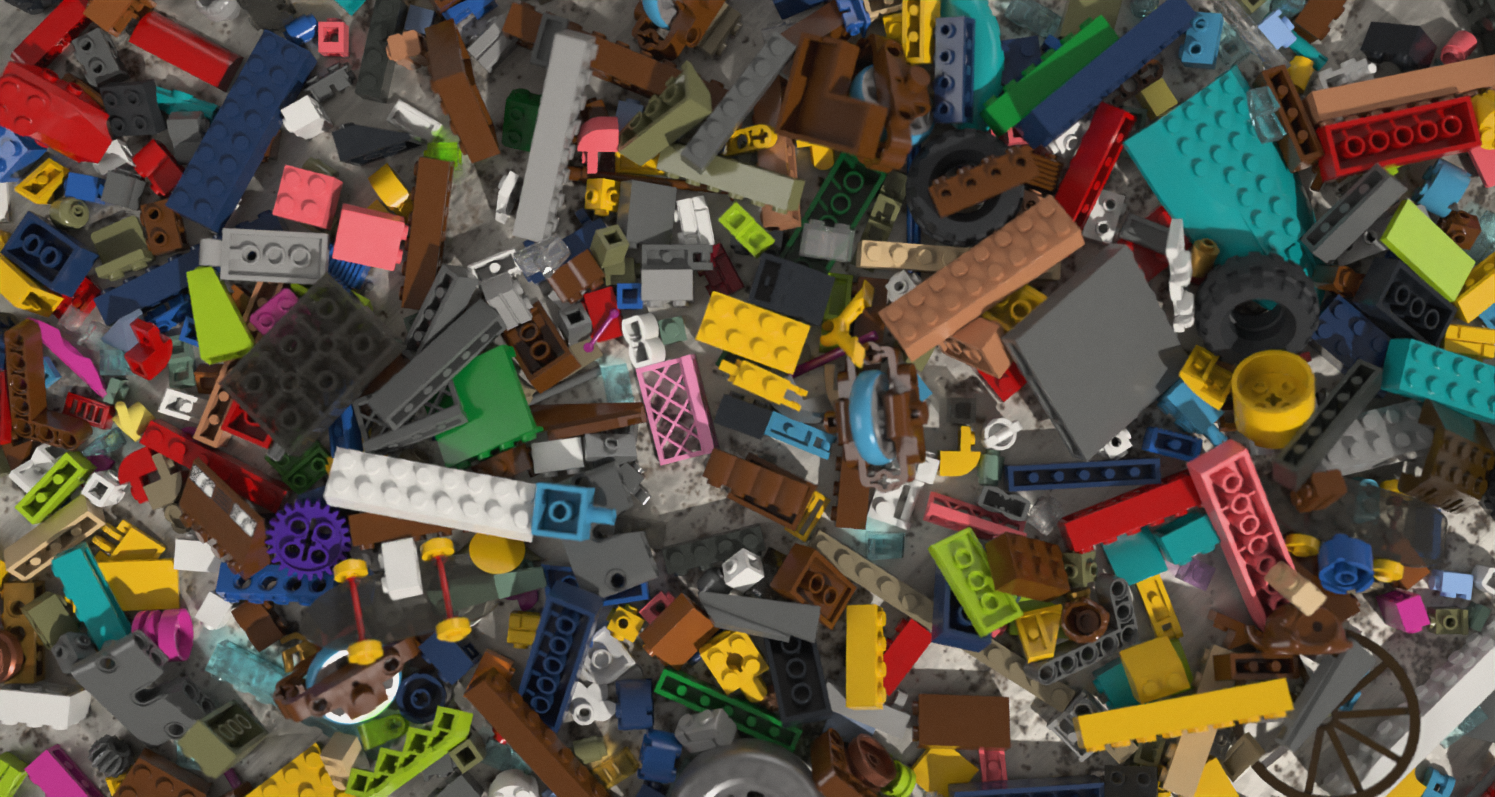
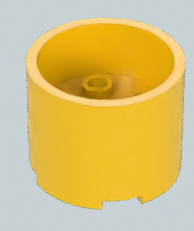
M1266 350L1250 355L1236 367L1232 376L1234 419L1238 432L1253 441L1255 446L1261 448L1283 449L1315 411L1314 373L1304 359L1287 351Z

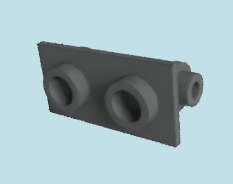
M339 61L328 67V73L322 77L316 74L306 80L307 85L303 91L305 93L310 90L311 94L308 96L321 103L334 95L330 85L334 84L339 92L354 83L353 80L357 78L352 70L347 72L348 62L341 64Z

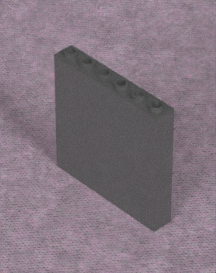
M1110 243L1001 338L1072 457L1087 462L1180 378L1179 373L1189 356L1186 349L1179 342L1177 332H1174V329L1167 320L1166 312L1156 300L1155 292L1145 280L1143 270L1138 267L1134 260L1132 250L1124 244Z

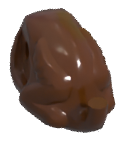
M1292 603L1281 605L1266 619L1264 635L1262 637L1256 634L1255 625H1244V632L1248 642L1262 653L1273 655L1343 653L1353 647V641L1346 639L1341 620L1330 608L1322 604L1309 616Z

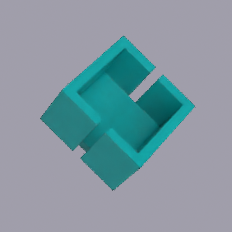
M1195 510L1151 531L1163 559L1179 566L1193 560L1192 556L1200 552L1201 554L1211 552L1216 548L1214 545L1221 542L1207 514Z

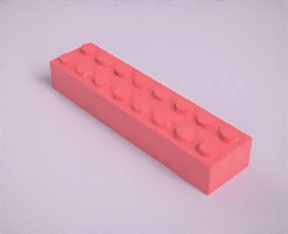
M1229 439L1188 462L1186 465L1207 515L1221 541V548L1253 624L1264 632L1266 619L1281 605L1290 603L1269 585L1264 578L1270 569L1280 561H1283L1294 570L1295 567L1247 449L1236 441Z

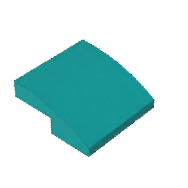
M1147 525L1140 527L1141 531L1134 535L1127 536L1125 533L1117 536L1118 540L1111 544L1103 545L1102 542L1100 543L1114 576L1125 579L1129 586L1168 570L1158 545Z

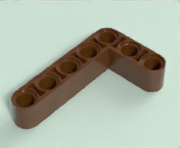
M24 319L7 330L4 335L12 427L21 437L73 451L92 436V427L83 419L47 409L41 329L35 321Z
M829 728L810 743L812 779L821 794L825 797H879L847 771L844 742L835 729Z

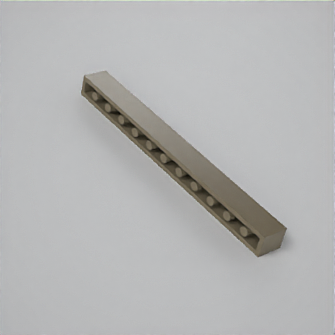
M818 527L808 543V547L816 549L843 575L932 630L933 599ZM991 638V644L979 653L962 649L1061 713L1064 712L1076 693L1075 690L1061 680L1050 685H1043L1028 678L1024 673V664L1027 659L996 639Z

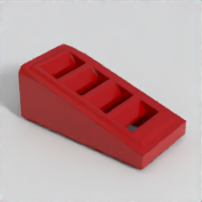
M68 392L62 414L83 419L96 428L111 430L112 418L115 416L116 410L114 404ZM74 399L78 400L75 412L71 413ZM84 402L86 403V406L84 409L83 416H81L79 414L81 411L82 404ZM91 405H93L94 410L92 413V417L88 418ZM102 408L103 411L99 421L97 420V416L99 413V409Z

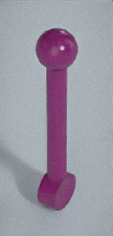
M616 308L610 310L609 317L592 340L584 344L583 349L585 352H592L594 350V344L613 318L618 317L619 311Z

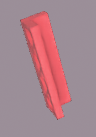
M933 491L929 494L923 517L924 521L958 532L970 526L977 538L991 541L1006 531L1027 537V533L1024 532L1025 521L1012 520L1001 513L990 512L982 507ZM934 500L942 502L945 505V507L933 503ZM959 509L966 510V511L968 512V514L963 513V512H960V511H957V510H959ZM984 516L988 517L992 520V522L981 518ZM1010 524V525H1013V526L1018 527V529L1015 530V529L1006 527L1005 525Z

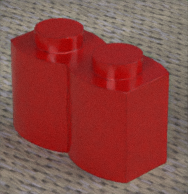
M154 138L131 158L135 163V171L143 178L147 177L152 183L150 188L160 197L162 195L168 198L171 196L185 171L182 165H178L171 151L161 141Z

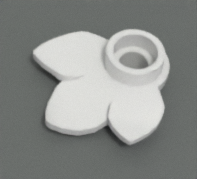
M578 681L572 699L574 705L572 717L576 723L589 725L594 720L606 721L615 714L616 703L606 700L608 697L607 684L592 683L587 688ZM582 708H587L589 710V715H581L580 710Z

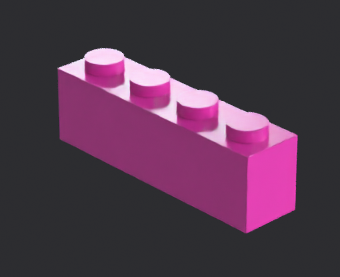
M58 744L46 749L24 769L28 773L31 782L38 785L45 792V797H105Z

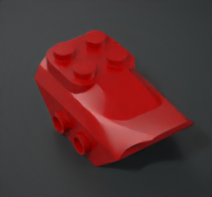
M9 61L0 75V125L18 135L28 136L34 139L41 147L51 148L78 163L84 161L98 164L112 143L106 123L109 114L84 92L82 87L73 82L67 83L60 79L54 71L47 68L42 69L34 65Z

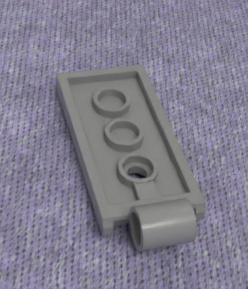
M222 228V241L200 239L199 265L221 267L220 280L309 285L328 284L329 234ZM254 251L256 258L250 261L248 253Z

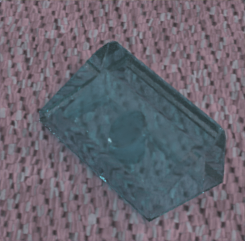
M627 363L601 368L607 403L634 402Z

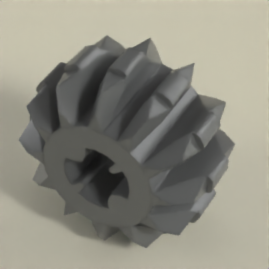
M106 734L98 741L96 740L91 746V749L88 751V759L93 762L91 766L96 767L99 773H104L106 777L112 776L117 778L131 767L135 754L130 750L131 746L124 743V740H119L116 735L110 736Z

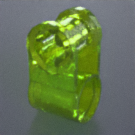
M398 713L357 726L366 751L404 735L408 731L410 724L408 720ZM394 721H400L401 726L398 727V731L397 729L392 730L391 725L394 724Z

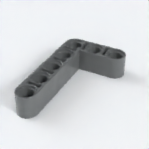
M1108 573L1099 575L1095 581L1098 603L1110 614L1107 629L1101 638L1093 643H1077L1071 639L1066 640L1055 646L1053 658L1028 663L1027 660L1024 664L1025 675L1038 683L1050 685L1133 646L1139 638V629L1127 581Z

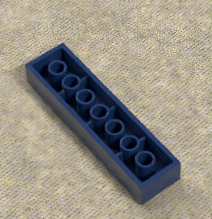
M1166 0L1035 107L1014 127L1033 150L1039 145L1045 148L1192 26L1189 21L1197 16V13L1186 0Z
M267 29L264 30L165 206L219 235L222 233V228L226 226L263 160L273 136L277 135L283 124L282 119L285 117L281 110L296 101L306 83L305 81L317 63V60L309 50Z

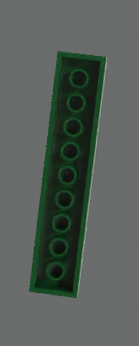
M841 152L801 219L802 227L795 229L779 258L828 275L888 173L867 169L855 155ZM779 314L781 316L800 322V320ZM723 350L715 363L719 367L721 361L725 360L735 365L738 359L770 372L771 367Z

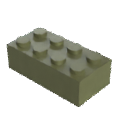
M233 699L199 719L177 743L181 746L182 752L187 757L193 758L200 765V769L204 774L216 779L248 756L269 733Z

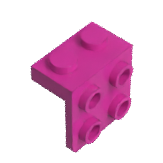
M284 288L251 314L250 322L284 355L289 350H293L306 336L311 335L320 328L322 318L315 308L310 310L291 289Z

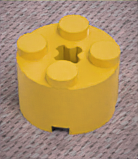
M1487 90V94L1482 96L1477 94L1471 98L1482 142L1481 147L1493 150L1495 149V90Z

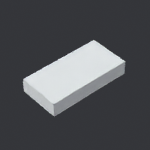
M398 99L386 121L406 133L426 139L430 147L443 127L439 122Z

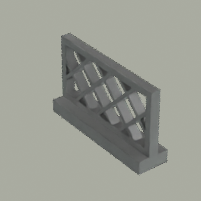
M453 378L438 391L439 394L433 404L428 402L424 404L431 408L426 417L420 419L415 416V412L395 432L386 423L376 420L377 415L374 411L370 417L362 414L360 406L367 404L366 402L375 392L351 401L364 442L362 445L365 453L384 456L469 422L462 408ZM444 395L453 398L454 406L446 409L438 407ZM375 423L382 426L380 434L370 439L368 432L372 424Z

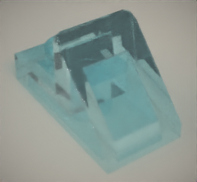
M100 350V375L138 376L132 373L124 357L126 352L121 350Z

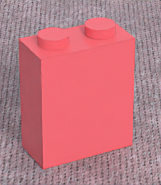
M343 203L332 258L394 271L395 264H400L402 260L403 249H399L401 240H406L408 225H404L405 220L403 216Z

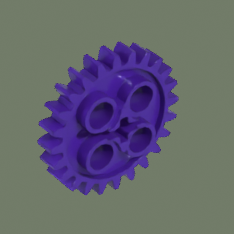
M307 497L303 505L299 499H296L294 508L287 503L285 505L286 513L278 510L276 515L279 519L272 518L270 524L274 527H268L266 531L271 536L267 537L265 543L272 545L268 548L267 554H276L271 562L280 561L281 564L278 570L281 571L287 567L289 569V577L294 572H297L298 580L302 578L303 574H307L309 581L312 580L313 574H317L322 579L323 571L332 575V566L335 567V565L341 563L339 559L346 560L348 555L344 551L351 550V545L346 543L352 541L351 534H345L350 531V525H343L346 521V516L337 517L340 509L336 508L331 511L329 510L330 505L321 506L320 498L317 499L315 504H311L310 498ZM315 518L316 524L308 557L306 560H303L302 555L311 519ZM301 520L305 523L306 527L298 529L292 522ZM325 525L330 527L332 532L322 534L318 528ZM295 544L299 547L300 551L292 553L286 546ZM314 550H322L326 556L317 558L312 552Z

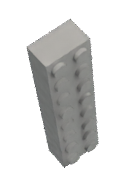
M569 29L555 34L513 236L543 243L558 228L559 217H556L558 208L562 207L565 194L561 193L563 184L568 182L570 169H567L569 159H573L576 145L572 144L574 135L579 133L581 120H578L580 110H584L587 95H583L585 85L590 84L593 71L589 67L591 59L595 60L598 51V45L595 44L596 37Z

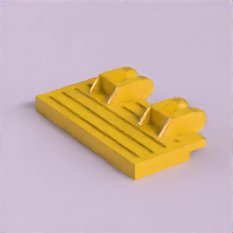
M125 519L121 521L117 528L110 523H106L101 527L105 533L120 541L118 546L99 535H95L92 538L94 544L111 554L109 556L100 550L95 556L96 561L158 559L167 547ZM65 596V597H64V600H65L67 603H69L70 605H72V608H73V601H72V599L69 600V599Z

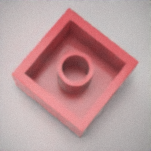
M285 165L273 215L331 231L343 182L335 177Z

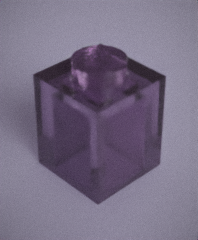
M1192 557L1193 560L1179 567L1175 578L1206 591L1216 568Z

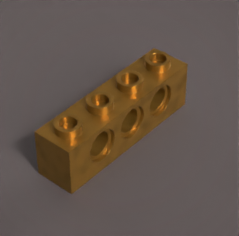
M14 580L4 583L1 591V598L4 601L1 623L4 626V630L11 632L19 640L25 655V661L22 662L20 671L14 678L4 682V684H34L45 679V645L19 606L20 601L27 605L44 594L45 580H27L26 582ZM20 626L24 628L25 636L20 634Z

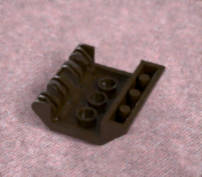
M1425 398L1418 423L1434 430L1435 433L1421 476L1401 472L1397 489L1402 494L1412 498L1415 497V499L1441 508L1444 511L1459 514L1481 501L1482 495L1486 492L1490 471L1495 466V449L1480 423L1431 399Z

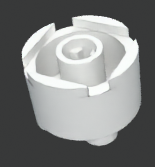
M509 769L496 776V779L490 784L488 797H539V785L532 775L530 777L523 770Z

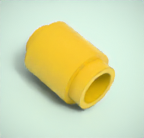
M1295 56L1287 66L1297 93H1304L1314 71L1312 68L1314 62L1303 56Z

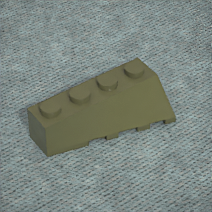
M687 60L681 66L683 71L678 77L671 76L665 83L667 88L659 97L654 95L648 101L646 111L644 113L639 111L619 132L618 152L640 166L653 159L659 152L670 146L675 140L689 132L691 128L712 113L711 94L692 64Z

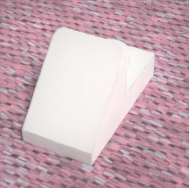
M166 387L157 411L199 424L209 399L189 394L184 389Z

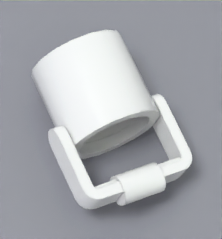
M998 417L987 419L980 428V442L987 449H1008L1014 444L1017 432L1023 429L1018 420L1011 422L1006 418Z

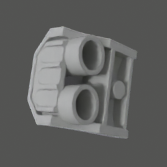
M1082 688L1079 694L1067 705L1064 712H1059L1047 723L1046 727L1052 730L1076 754L1078 760L1082 763L1094 752H1086V748L1078 747L1072 718L1108 710L1091 693Z

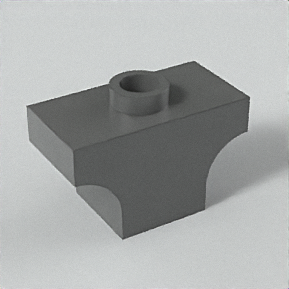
M585 434L583 437L585 461L593 462V468L614 460L620 466L625 462L635 461L637 458L634 434Z

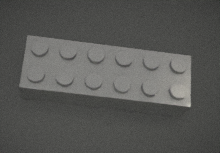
M1412 400L1360 413L1312 473L1339 469L1342 476L1427 455L1434 436V430L1418 423L1423 408L1420 401ZM1274 449L1276 456H1278V454L1283 449Z

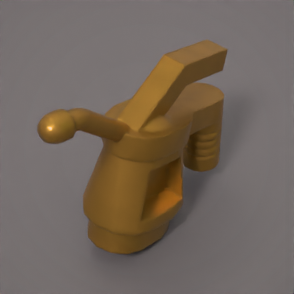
M320 628L313 637L294 632L280 639L282 644L295 638L302 640V643L282 652L285 673L293 672L294 662L292 654L299 652L300 661L322 650L318 644V637L322 633Z

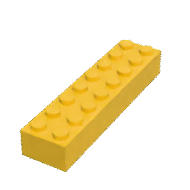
M1283 678L1073 717L1072 720L1078 747L1086 748V752L1105 750L1104 744L1111 743L1112 748L1131 745V739H1136L1137 743L1157 740L1156 735L1162 734V738L1182 736V730L1186 729L1188 734L1209 731L1207 725H1213V729L1234 726V720H1238L1239 724L1258 722L1261 715H1264V719L1285 717V711L1293 710L1286 679Z

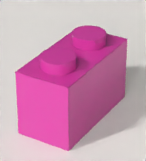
M1398 588L1376 596L1385 625L1412 634L1421 631L1423 626L1430 624L1419 594Z

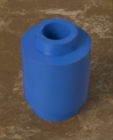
M312 12L308 15L304 13L284 25L286 31L282 32L287 40L302 46L318 36V21Z

